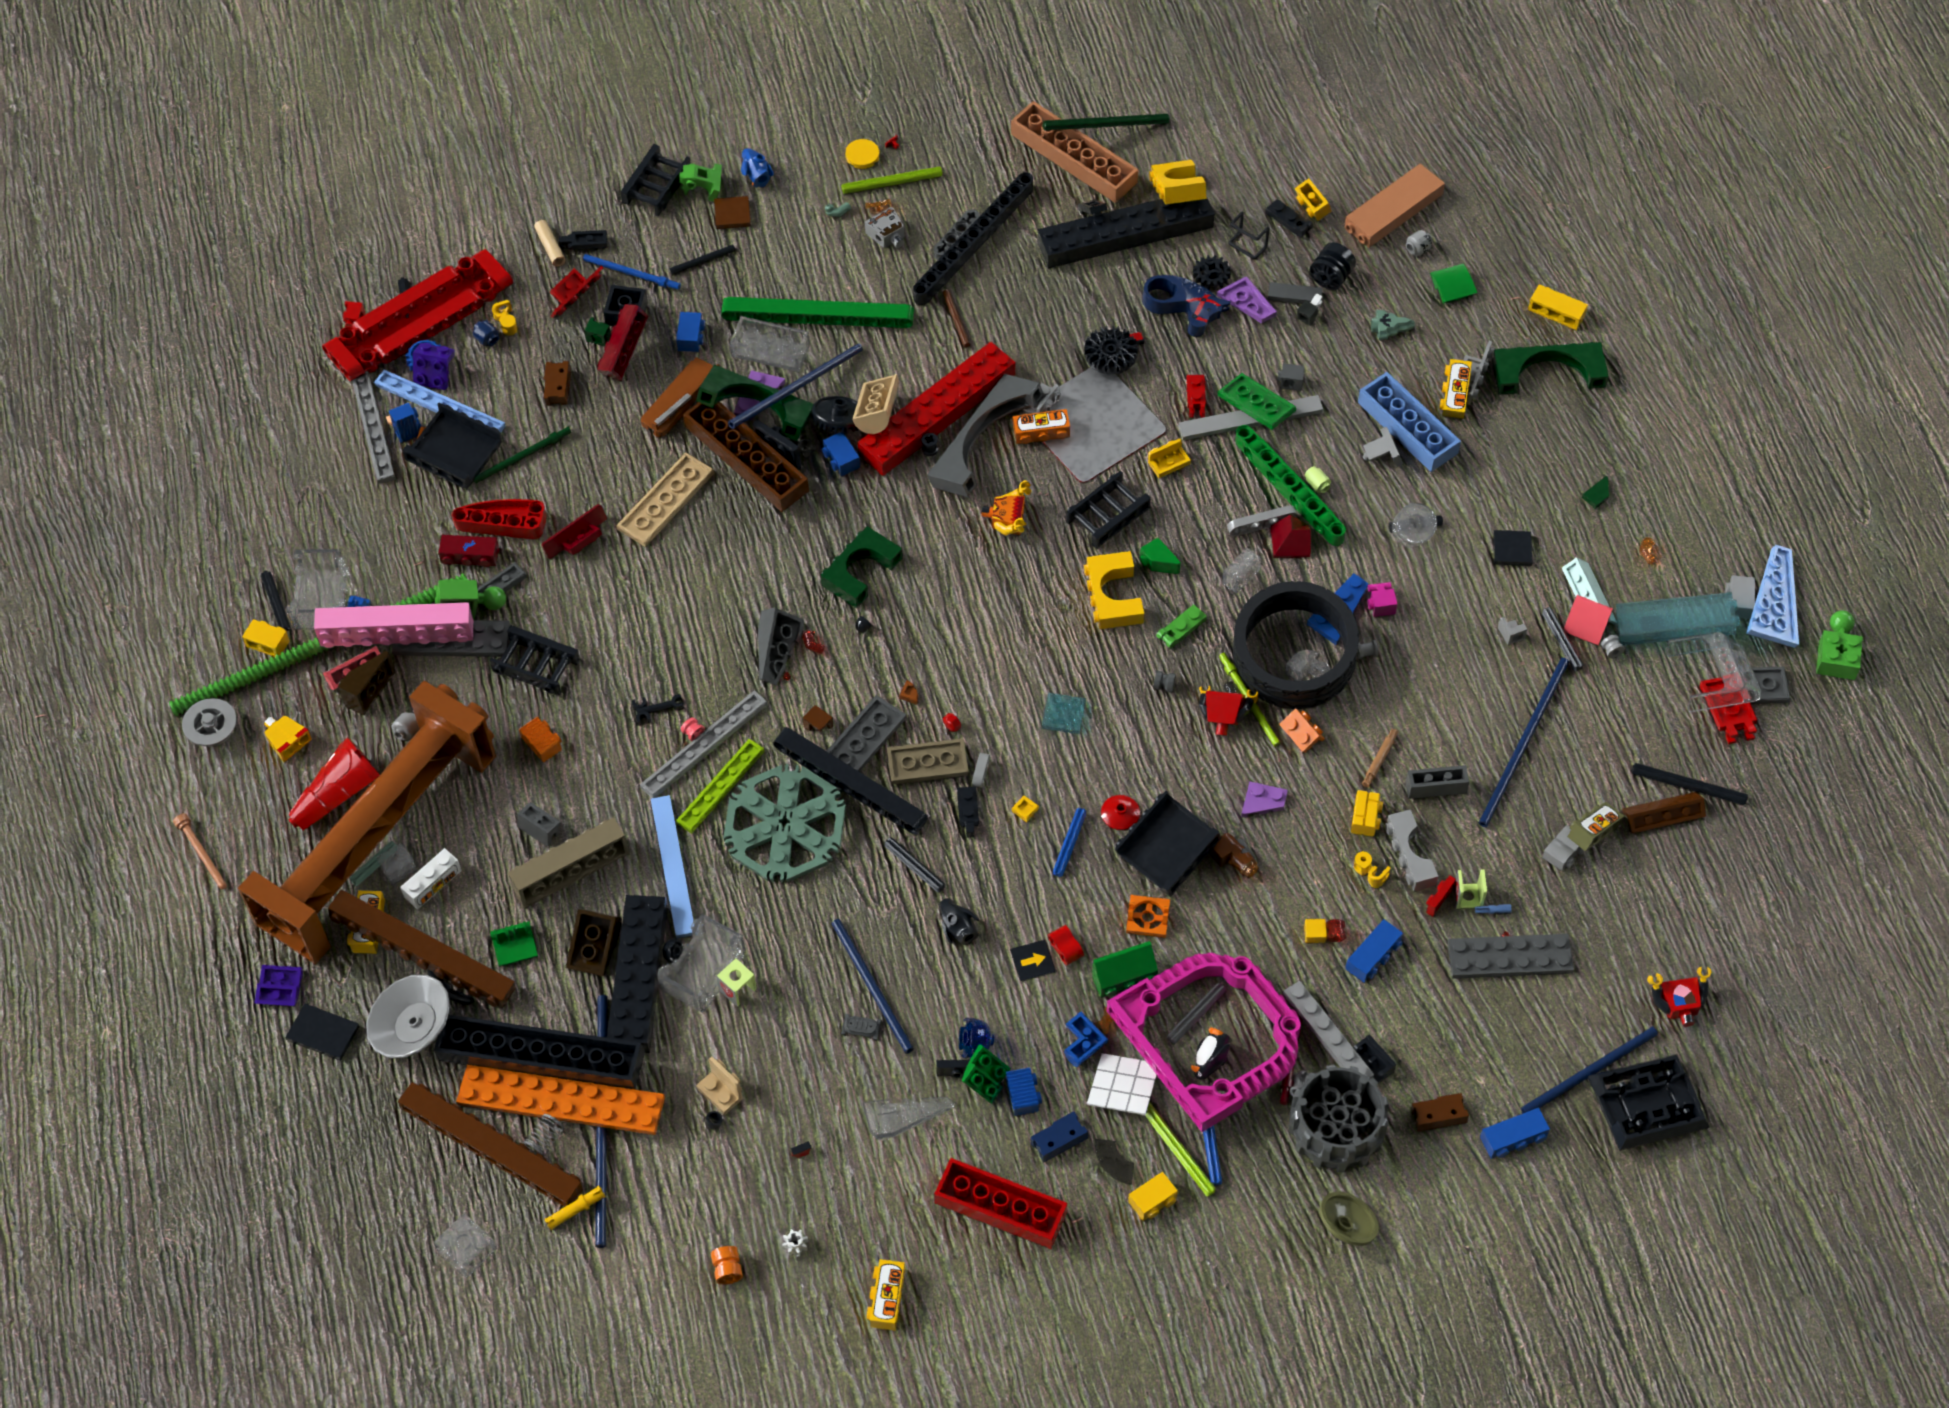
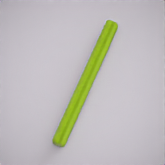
M938 166L844 183L841 185L843 194L941 177L943 172L942 168Z
M1149 1102L1145 1115L1203 1193L1207 1197L1212 1195L1216 1190L1213 1184Z

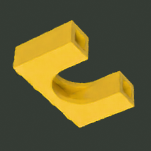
M1192 160L1151 165V171H1149L1150 182L1153 183V187H1156V192L1159 193L1160 199H1163L1165 204L1207 199L1206 182L1202 176L1196 177L1195 164Z
M1131 551L1087 557L1086 565H1083L1085 576L1089 578L1087 580V589L1092 592L1090 603L1091 607H1095L1093 618L1095 623L1098 622L1099 630L1143 624L1144 609L1141 598L1113 600L1108 598L1101 590L1102 586L1110 580L1134 577V563Z

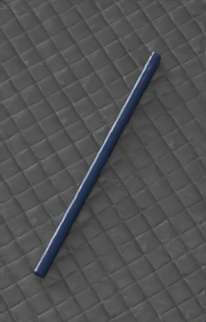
M1560 659L1478 822L1480 826H1488L1569 664L1568 659Z

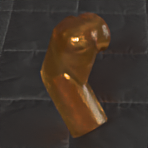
M1647 537L1642 540L1639 552L1650 565L1656 560L1650 552L1651 548H1653L1652 545H1655V541Z

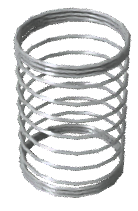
M549 1114L542 1116V1123L549 1126L556 1133L555 1135H561V1132L565 1129L563 1124ZM545 1116L555 1121L561 1128H558L554 1123L546 1119ZM541 1124L538 1125V1126L544 1128L545 1130H547L549 1133L551 1132V1131H549L548 1129H546L545 1127H543ZM533 1128V1130L536 1129V1130L542 1132V1133H543L544 1135H546L547 1137L549 1136V1135H547L546 1133H544L543 1131H541L539 1128H538V1129H537V1128ZM534 1130V1132H531V1135H532L531 1137H533L534 1139H536L537 1141H539L544 1147H545V1145H548L549 1147H550V1146H553V1141H552L551 1139H550L549 1142H552V1145H549V1143L546 1141L547 1139H545L544 1137L540 1136V1137L547 1143V1144H545V1143L541 1142L540 1140H538V1139L532 1134V1133H535V1134H537L538 1136H540L535 1130ZM525 1139L523 1142L525 1146H527L526 1144L530 1145L544 1157L545 1153H548V1150L551 1149L545 1147L543 1149H546L547 1152H544L540 1148L541 1146L531 1139ZM530 1149V1152H531V1153H533V1154H535V1155L537 1154V1153H535L533 1150Z

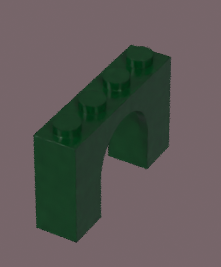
M868 526L863 531H859L852 543H848L844 551L837 555L832 564L821 573V585L855 608H858L868 597V586L849 574L847 571L849 566L856 560L868 558L877 561L892 571L903 559V552L900 546Z

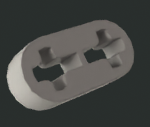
M979 754L972 786L983 787L990 754Z

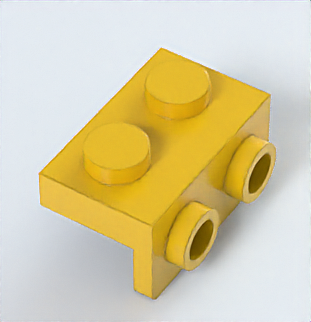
M1180 438L1169 441L1166 445L1159 448H1154L1148 453V464L1158 478L1175 472L1191 463L1190 458L1182 448Z

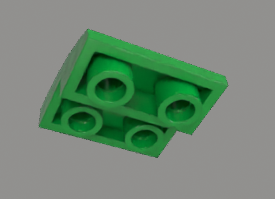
M1464 264L1430 273L1435 290L1438 289L1443 304L1477 294L1474 282Z
M979 1044L965 1069L962 1082L992 1104L1003 1088L1000 1083L1006 1076V1072L1011 1068Z

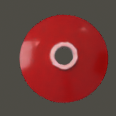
M1115 795L1103 803L1101 817L1108 827L1115 830H1127L1134 823L1138 822L1140 808L1131 797Z

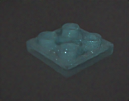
M1048 693L1042 729L1080 734L1086 698Z

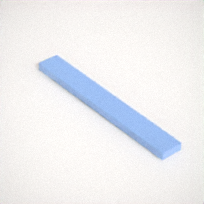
M383 370L374 382L375 386L435 413L439 411L437 404L441 403L451 406L458 412H464L469 417L480 420L489 427H495L500 432L506 427L503 421L387 370Z
M670 795L652 798L651 804L676 939L696 935Z

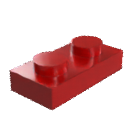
M1449 875L1446 881L1442 880L1436 889L1438 890L1435 895L1431 894L1426 902V905H1428L1427 914L1433 917L1454 889L1456 883L1454 877Z

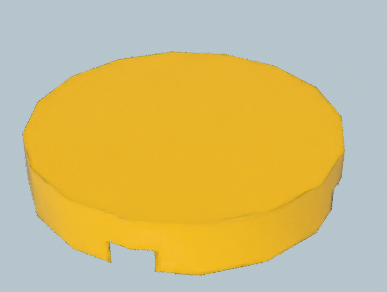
M859 139L851 142L845 152L847 163L854 165L857 169L872 167L879 160L878 146L868 139Z

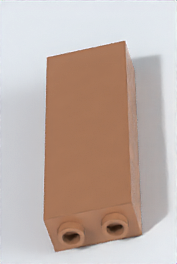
M1420 163L1347 215L1344 228L1348 233L1354 235L1360 243L1370 248L1442 196L1445 183Z

